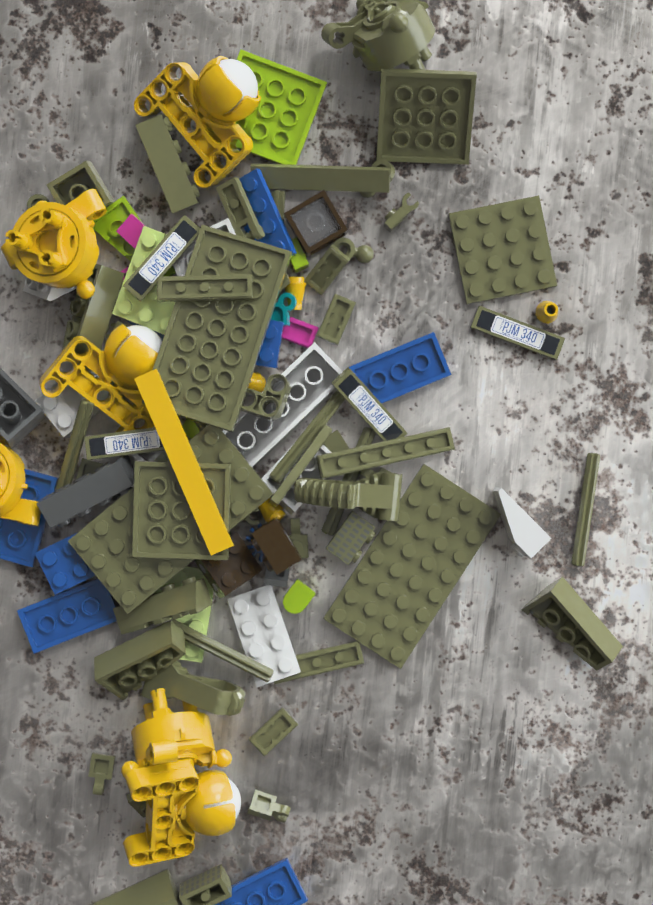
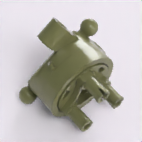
M357 0V16L348 22L328 23L321 31L322 39L333 48L341 49L352 42L354 46L353 56L355 58L360 56L368 70L380 71L381 73V68L390 69L402 63L408 66L409 69L426 70L422 61H427L432 56L427 45L435 34V27L425 10L429 6L424 1Z

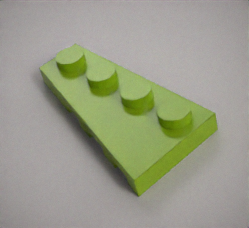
M122 196L106 208L107 212L105 215L93 220L95 223L93 229L131 262L135 248L116 231L130 214H133L140 221L141 219L126 197ZM173 266L165 273L164 277L173 276L176 273Z

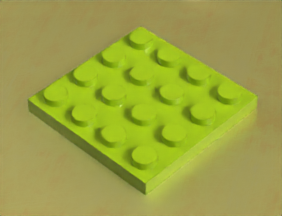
M240 49L237 60L246 64L253 71L258 83L259 96H261L256 110L247 118L236 122L253 141V148L250 154L276 164L297 165L327 82ZM238 139L236 142L237 149L242 150V143Z

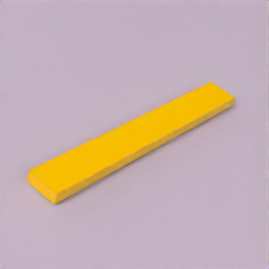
M154 369L134 378L210 555L234 546L158 370Z

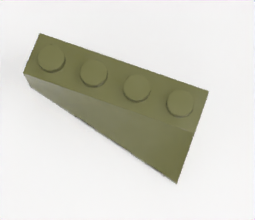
M161 114L136 124L135 126L171 212L175 213L197 204L196 198L200 197L196 184L191 185L187 176L191 175L187 162L182 163L178 154L182 153L178 140H172L169 132L173 128L168 117L163 119Z
M100 264L95 265L92 270L93 274L87 279L95 287L94 295L91 298L82 299L76 293V299L71 301L69 310H71L72 320L67 322L62 350L74 337L83 336L102 351V343L105 334L109 330V321L119 290L122 287L125 273ZM79 343L75 346L74 351L78 354L84 353L87 345Z
M194 576L182 580V585L175 587L174 583L161 587L162 592L153 593L129 614L120 605L113 608L121 635L147 628L151 624H161L172 618L175 620L188 614L192 615L213 605L204 578L196 580Z
M563 577L548 585L521 609L527 615L531 613L538 619L537 623L543 628L547 626L556 633V638L559 641L571 645L573 652L596 671L612 663L623 648L621 643Z
M170 620L94 657L95 681L121 700H125L131 690L137 691L142 687L143 681L147 678L153 679L157 676L159 669H166L186 654L184 631Z

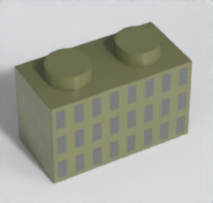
M352 510L326 546V550L348 565L351 561L356 563L363 553L360 550L364 543L369 544L376 533L373 531L375 526Z
M222 864L180 883L179 898L183 905H215L232 897V882Z

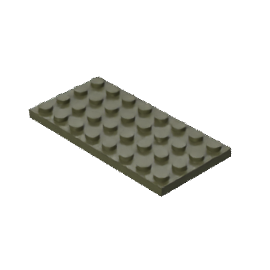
M205 225L201 226L185 276L252 274L253 299L175 302L153 370H158L177 415L234 432L292 256V251Z
M208 425L189 440L198 463L231 464L229 531L274 494L220 428ZM134 487L68 540L70 545L127 614L194 560L132 557Z
M423 464L400 499L398 521H386L323 619L401 669L499 519L501 513Z

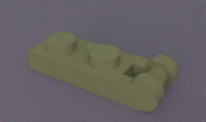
M233 177L216 187L235 234L252 240H259L264 237V230L256 219L239 178ZM247 225L251 230L249 232H246L244 229V227Z

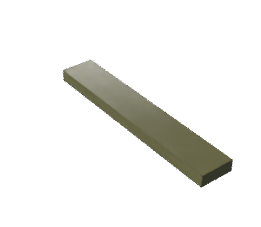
M251 164L250 166L251 171L254 169L261 170L269 189L390 192V168L285 164Z
M447 427L316 456L320 478L324 479L455 450L451 429Z

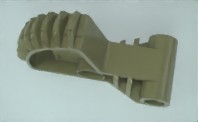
M377 472L355 482L299 477L294 486V500L325 507L354 509L357 507L373 518L398 521L403 474Z
M178 660L166 669H159L157 676L153 679L147 678L141 693L143 697L152 700L150 692L152 690L157 692L158 688H164L166 700L177 698L210 713L228 716L241 712L246 694L241 687L232 682L192 675L188 673L185 667H182Z

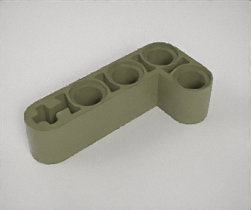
M281 374L271 375L266 382L263 393L247 389L245 398L247 396H254V402L250 406L242 404L240 411L271 421L277 420L281 417L289 397L290 383ZM278 381H283L284 388L278 392L274 391V384ZM270 403H275L276 410L271 414H267L265 412L266 406Z

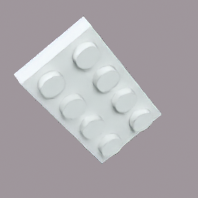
M266 585L227 599L246 656L274 671L269 682L253 676L256 687L300 673L301 670L272 585Z

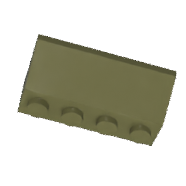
M167 868L90 905L183 904Z

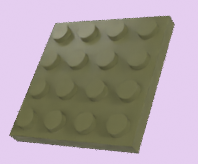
M381 68L376 161L469 165L477 73L470 71Z
M539 195L448 214L466 305L557 286Z
M135 461L132 557L229 560V548L210 555L171 463ZM198 463L229 533L231 464Z

